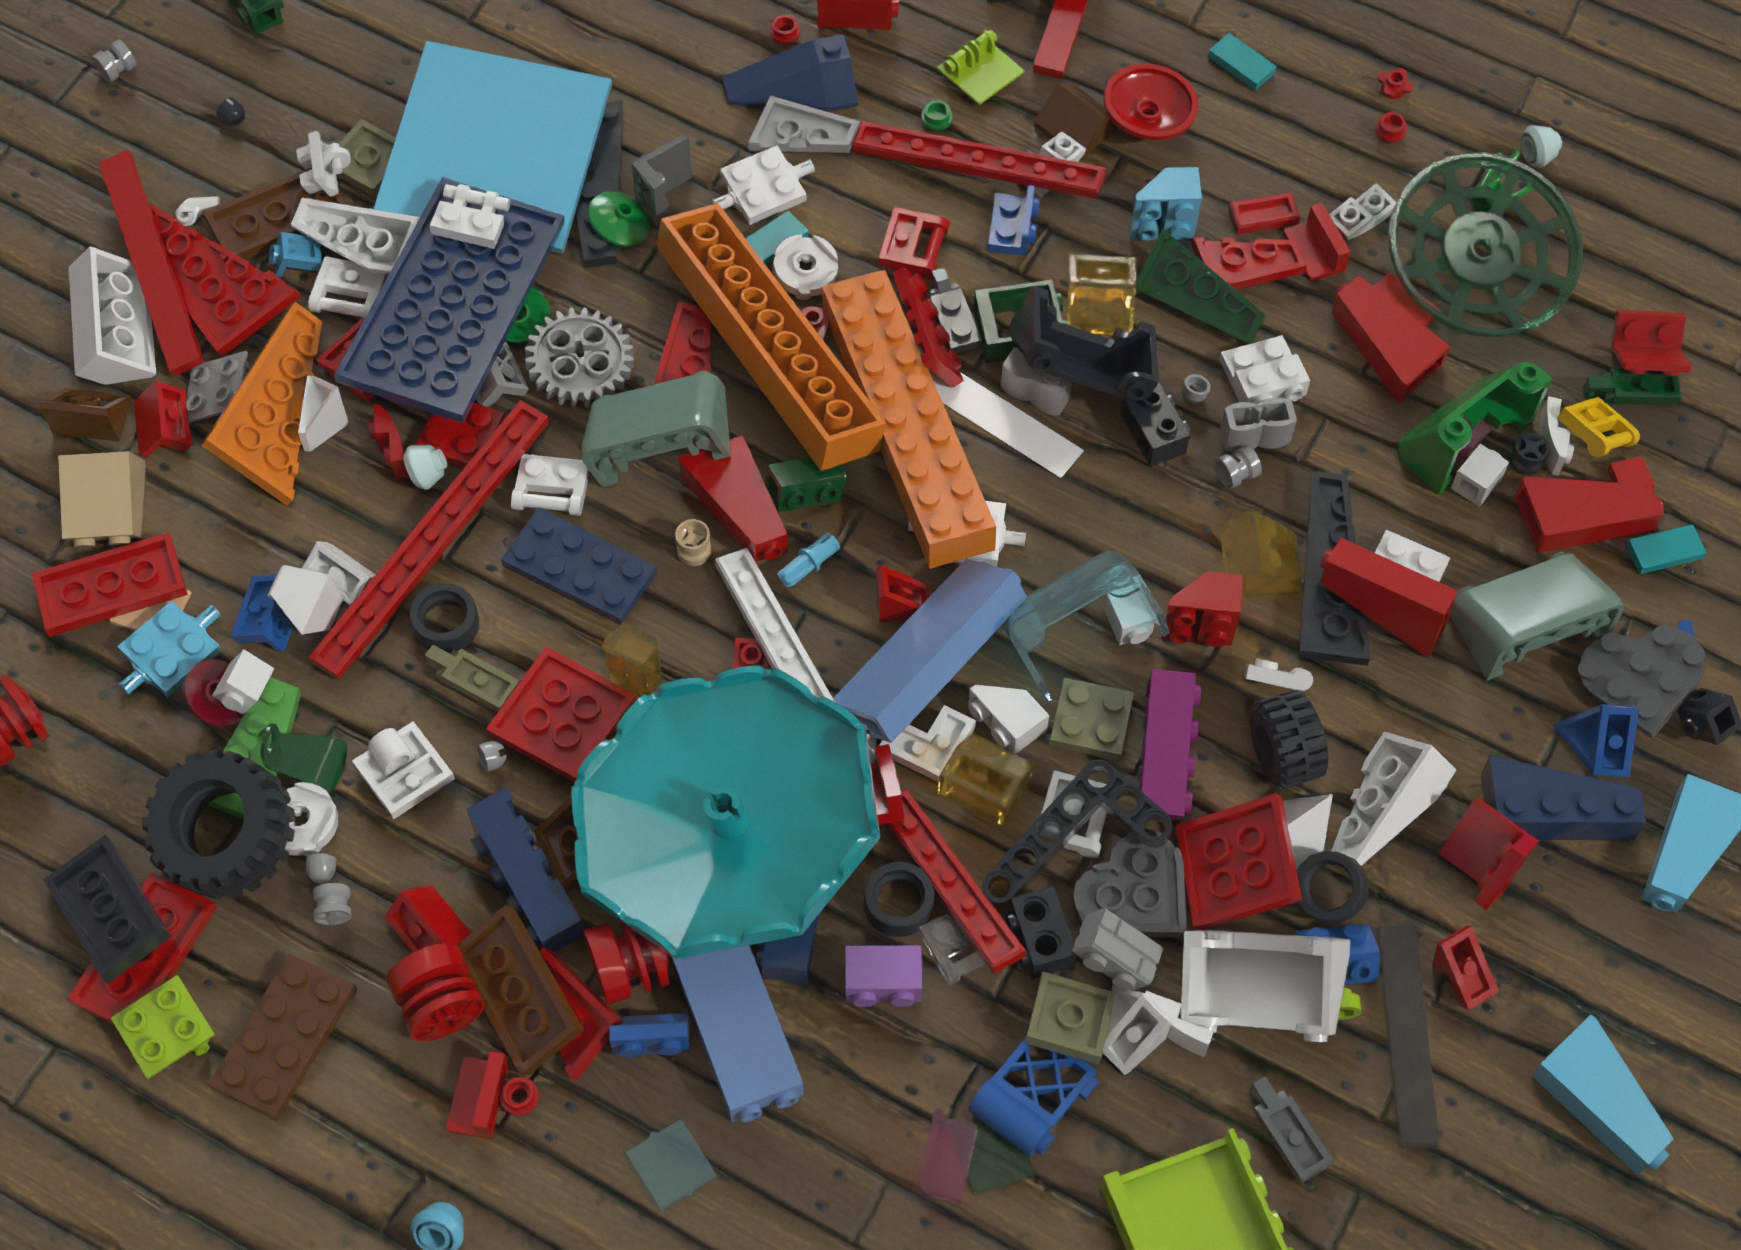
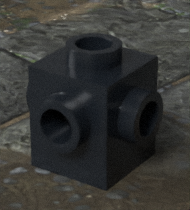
M1700 688L1690 693L1677 710L1681 719V728L1686 733V736L1718 745L1741 728V719L1733 697L1727 694Z

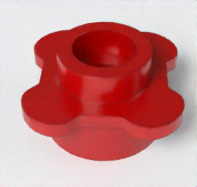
M1396 68L1388 73L1383 71L1378 74L1377 80L1382 83L1381 92L1385 97L1399 99L1405 93L1412 92L1413 84L1406 77L1407 71L1403 68Z

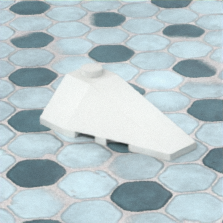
M302 198L291 226L298 232L369 271L389 274L420 217Z

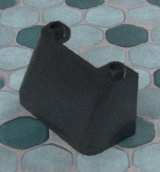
M1032 286L1010 323L1011 340L1031 368L1127 400L1139 401L1152 394L1159 383L1154 325L1140 321L1136 330L1124 333L1123 329L1117 327L1109 339L1055 321L1057 307L1051 305L1049 307V291Z

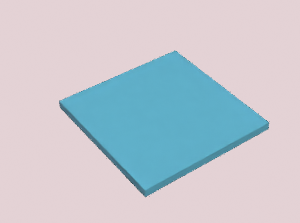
M426 41L374 210L421 217L440 180L444 177L485 191L497 192L501 196L564 215L565 224L551 252L563 254L612 87L611 79Z

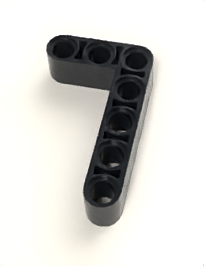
M1103 760L1091 761L986 875L982 885L983 892L993 907L1005 908L1010 906L1011 898L1022 894L1100 806L1144 845L1151 848L1162 847L1170 839L1172 829L1170 817L1111 764ZM1095 772H1103L1109 777V782L1104 787L1097 788L1092 786L1088 779ZM1123 796H1130L1136 800L1137 806L1131 812H1123L1116 805L1118 799ZM1071 799H1078L1083 802L1085 808L1080 814L1070 815L1064 810L1066 802ZM1157 820L1165 826L1166 830L1162 835L1153 837L1146 833L1145 825L1149 821ZM1054 826L1060 832L1058 839L1050 843L1041 840L1039 833L1044 827ZM1023 853L1032 855L1035 858L1033 867L1028 870L1017 868L1014 862L1018 855ZM999 880L1005 881L1010 885L1009 893L1001 898L994 897L989 892L991 885Z

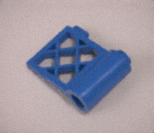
M1024 1039L992 1079H989L972 1099L968 1111L1027 1156L1032 1157L1035 1153L1042 1156L1055 1138L1050 1134L1051 1130L1078 1097L1084 1101L1089 1097L1099 1081L1094 1078L1097 1070L1084 1060L1049 1050L1051 1060L1031 1061L1029 1048L1032 1045L1026 1044ZM1023 1056L1024 1062H1018ZM1073 1067L1084 1076L1078 1083L1062 1084L1059 1068ZM1052 1068L1055 1085L1035 1086L1032 1070ZM1026 1070L1029 1087L1015 1088L1005 1081L1004 1078L1011 1071ZM1070 1092L1068 1096L1064 1099V1093ZM1057 1093L1059 1107L1051 1115L1038 1105L1037 1095Z

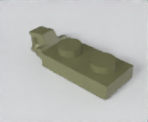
M432 645L425 654L426 664L437 671L436 677L442 680L443 683L496 712H499L520 682L518 679L463 649L459 651L453 649L449 654Z

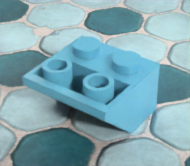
M1198 167L1165 168L1136 194L1130 240L1150 241L1158 239L1162 229L1167 231L1176 240L1195 237L1202 201Z

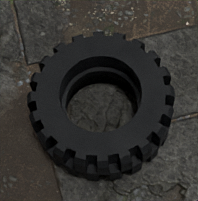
M207 750L205 757L198 753L187 756L185 758L186 764L182 766L179 763H175L168 769L170 775L165 780L159 778L154 785L158 789L153 798H147L145 808L149 809L148 817L142 818V829L148 832V836L143 838L145 850L153 853L150 855V861L156 869L163 871L165 878L199 895L203 894L209 898L220 899L223 895L229 898L241 896L243 894L242 888L252 892L261 887L260 879L263 877L271 879L275 875L277 869L274 866L279 859L285 862L289 851L285 850L287 841L293 842L295 830L289 827V823L296 820L294 809L286 805L290 803L291 797L288 791L280 786L281 781L274 774L238 753ZM229 793L239 794L244 806V822L238 837L222 852L212 856H201L197 850L194 838L195 825L200 813L212 800Z

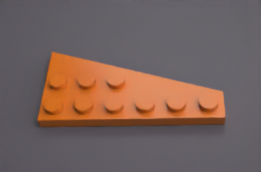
M294 302L288 308L201 445L287 506L294 500L295 490H293L294 478L298 474L299 463L297 459L299 447L302 445L298 434L307 376H314L312 367L314 357L318 351L322 326L320 319L297 302Z

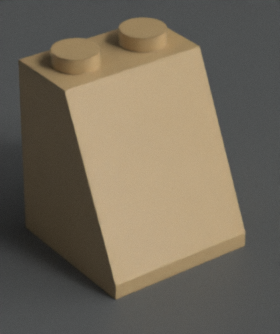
M129 451L58 456L62 539L74 542V547L86 548L95 547V541L109 540V545L131 544L130 539L141 538L146 468L144 459Z

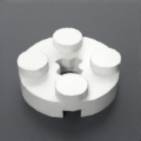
M802 234L793 235L785 239L777 247L772 270L774 277L784 290L794 294L800 300H808L812 296L822 294V286L835 282L838 273V257L833 246L821 237L813 235L812 239L809 237L802 238ZM802 261L805 264L808 262L813 263L811 270L800 269L799 262Z
M312 783L294 784L295 787L287 789L291 801L286 805L294 809L295 816H301L303 812H306L308 821L301 826H295V822L289 823V827L295 830L293 842L287 841L285 850L289 851V855L295 856L318 854L336 832L338 811L331 797L323 788Z

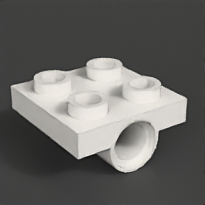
M414 721L399 731H396L394 728H388L379 732L369 742V750L352 760L355 769L393 820L455 780L452 771Z

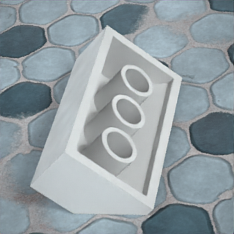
M90 246L69 266L75 375L104 385L153 378L156 375L152 318L133 263L130 260Z

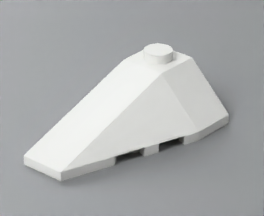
M1383 732L1364 761L1361 769L1365 774L1360 789H1354L1351 796V800L1354 802L1350 816L1343 819L1331 851L1343 853L1355 859L1362 866L1439 798L1456 772V769L1432 745Z

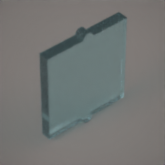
M682 1119L659 1133L652 1132L649 1139L626 1152L629 1160L661 1211L685 1196L691 1198L693 1191L717 1177Z

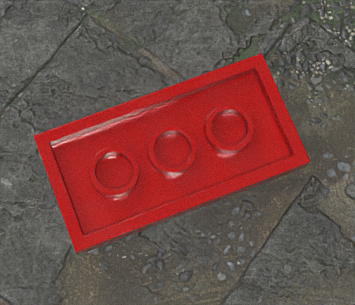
M170 532L32 573L45 631L49 637L188 595Z
M151 872L141 888L172 937L109 984L99 975L94 964L91 962L67 1000L70 1004L114 1025L111 1017L173 978L218 907L215 902Z

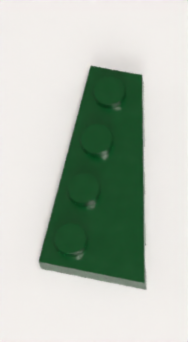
M1162 229L1133 288L1247 344H1252L1266 315L1167 231Z

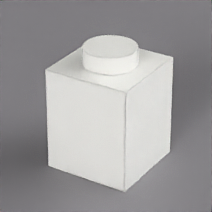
M1479 444L1457 471L1451 489L1480 507L1502 480L1509 462L1502 458L1498 452L1489 450L1482 444Z
M1140 584L1107 594L1104 612L1119 646L1129 642L1138 644L1152 636L1156 618Z
M243 650L229 663L212 696L221 701L226 708L243 715L258 701L274 668L246 650Z

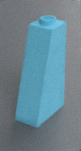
M1690 774L1686 776L1677 790L1641 898L1642 900L1650 902L1653 907L1661 911L1677 913L1741 830V794Z
M1590 1015L1539 1065L1532 1077L1636 1175L1639 1176L1647 1166L1655 1171L1670 1156L1664 1149L1674 1138L1597 1019Z

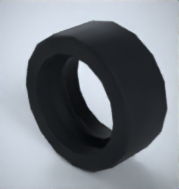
M439 583L427 587L416 596L411 604L409 618L416 640L427 650L432 645H435L449 654L453 649L459 651L470 644L478 632L479 616L474 599L460 586ZM455 604L464 609L465 620L462 625L453 631L434 633L427 630L424 625L426 614L436 606Z
M1321 851L1310 855L1297 869L1302 901H1298L1297 904L1307 915L1319 921L1339 923L1353 918L1362 910L1368 898L1369 882L1365 870L1355 859L1337 851ZM1326 865H1337L1345 869L1352 881V893L1349 900L1335 909H1328L1318 905L1310 892V880L1313 874L1320 867Z
M892 862L880 866L870 875L865 885L864 911L868 921L879 932L890 937H906L918 933L928 924L933 913L934 888L929 876L921 868L907 862ZM894 881L909 883L918 889L921 896V904L917 912L905 918L891 917L884 914L878 906L877 895L880 889L885 884Z

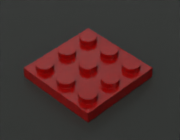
M545 646L488 725L486 731L487 735L575 783L577 771L584 760L602 741L610 740L617 730L619 721L637 701L635 693Z
M1279 794L1268 795L1176 825L1179 848L1184 863V877L1192 924L1195 929H1209L1302 901L1283 798Z

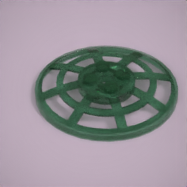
M1464 153L1450 156L1431 164L1418 173L1405 187L1394 206L1389 222L1388 245L1390 259L1395 274L1405 292L1430 317L1451 329L1468 335L1508 337L1525 333L1542 325L1554 316L1569 299L1578 282L1582 268L1583 245L1581 231L1565 197L1538 171L1519 161L1501 155ZM1462 168H1485L1497 170L1507 175L1499 191L1484 187H1465L1460 189L1455 170ZM1442 174L1448 193L1435 200L1422 216L1406 206L1409 199L1422 185ZM1518 180L1525 182L1542 195L1553 208L1557 217L1539 224L1528 208L1511 197ZM1480 198L1494 201L1489 213H1469L1464 199ZM1451 203L1457 219L1448 230H1445L1431 222V219L1439 210ZM1506 207L1517 214L1527 225L1528 229L1516 233L1510 224L1502 219ZM1400 217L1416 228L1414 252L1417 264L1403 267L1398 256L1396 243ZM1560 229H1563L1565 232L1569 252L1566 277L1546 272L1549 253L1545 236ZM1425 234L1442 242V258L1426 262L1424 253ZM1535 241L1537 250L1536 269L1519 263L1521 259V245ZM1475 244L1485 246L1489 255L1486 257L1479 256L1474 251L1473 246ZM1448 270L1460 282L1455 296L1439 284L1433 276L1434 273ZM1512 274L1531 281L1523 292L1512 299L1509 298L1502 285ZM1423 276L1431 289L1443 300L1451 304L1448 315L1446 316L1425 301L1412 286L1409 279ZM1541 284L1561 289L1551 305L1528 322L1524 321L1516 307L1530 299ZM1472 288L1489 289L1497 304L1482 305L1471 303L1467 300ZM1463 310L1479 314L1503 312L1512 327L1506 329H1486L1461 323L1460 319Z

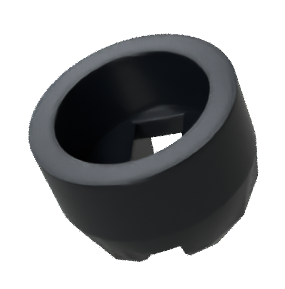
M234 98L225 99L219 105L216 112L217 117L229 126H237L245 119L243 106Z

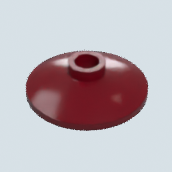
M206 660L196 664L185 677L183 692L186 703L195 716L209 725L215 727L234 726L240 723L244 714L242 715L237 711L226 708L218 699L215 701L210 696L213 695L229 663L220 660Z

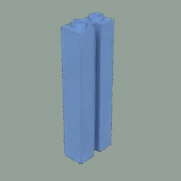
M965 559L833 698L834 702L855 715L873 737L892 743L1027 598L1021 586L1020 577L1008 568L1003 569L986 562L981 563Z
M750 946L675 959L669 955L731 1122L741 1120V1122L752 1121L762 1115L761 1108L771 1104L782 1109L798 1102V1097L804 1096L803 1081Z

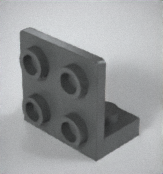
M685 134L667 141L660 148L640 156L632 163L635 200L642 205L649 220L657 229L660 228L661 219L668 217L667 208H669V204L666 199V192L692 177L690 142Z

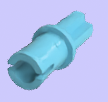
M825 532L811 546L800 549L798 557L778 572V578L782 581L783 585L786 587L794 586L808 573L817 572L822 562L840 550L837 539L833 535L830 537V533Z

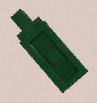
M1611 368L1610 372L1602 373L1601 376H1588L1583 386L1585 399L1599 397L1600 399L1604 398V402L1612 404L1679 405L1682 399L1678 376L1664 375L1659 371L1646 370L1644 374H1633L1623 368Z

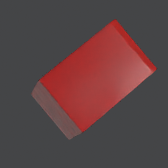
M883 565L876 568V597L879 622L908 620L931 596L930 585Z

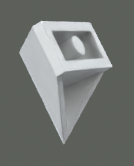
M307 376L298 434L304 451H312L346 427L349 422L338 386L315 376Z
M287 565L281 566L267 595L277 602L302 635L330 630L343 602L330 575Z
M1333 794L1283 800L1296 870L1310 855L1324 851Z
M1113 986L1112 991L1116 992L1103 1053L1126 1075L1167 1038L1172 1020L1145 993L1130 989L1123 991Z

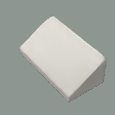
M322 541L316 542L301 568L330 575L343 601L350 606L376 576V574L331 543Z

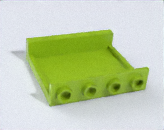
M1234 1128L1229 1129L1226 1136L1219 1140L1121 1176L1117 1170L1104 1175L1102 1178L1100 1189L1126 1250L1294 1249L1292 1247L1287 1248L1281 1233L1284 1232L1281 1219L1275 1210L1270 1211L1265 1200L1267 1190L1264 1181L1259 1174L1254 1175L1248 1162L1251 1160L1249 1148L1243 1138L1238 1139Z

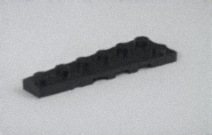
M622 100L607 102L576 208L585 268L617 264L618 246L609 243L596 233L588 218V208L593 198L598 194L607 191L620 192L624 118Z
M1313 471L1298 657L1368 666L1370 649L1363 612L1320 583L1324 568L1319 567L1327 548L1334 549L1340 538H1344L1354 544L1356 542L1354 526L1351 520L1353 515L1347 475Z

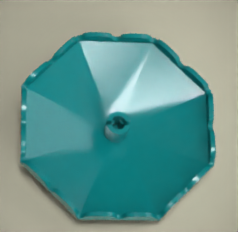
M745 666L721 672L714 681H705L702 678H685L660 685L656 692L649 696H641L627 710L617 725L615 737L610 741H602L588 755L577 771V780L574 786H572V812L578 840H575V863L582 895L675 959L802 935L880 839L865 726L844 707L826 697H816L803 683L777 668L771 670L764 669L761 666Z

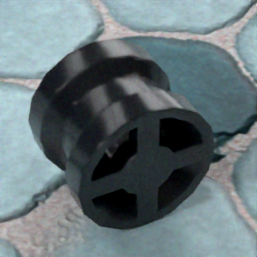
M1527 432L1521 434L1517 438L1509 457L1511 467L1522 475L1536 474L1541 470L1547 457L1549 444L1544 437L1537 433ZM1525 455H1527V456L1533 455L1534 458H1529V457H1526Z

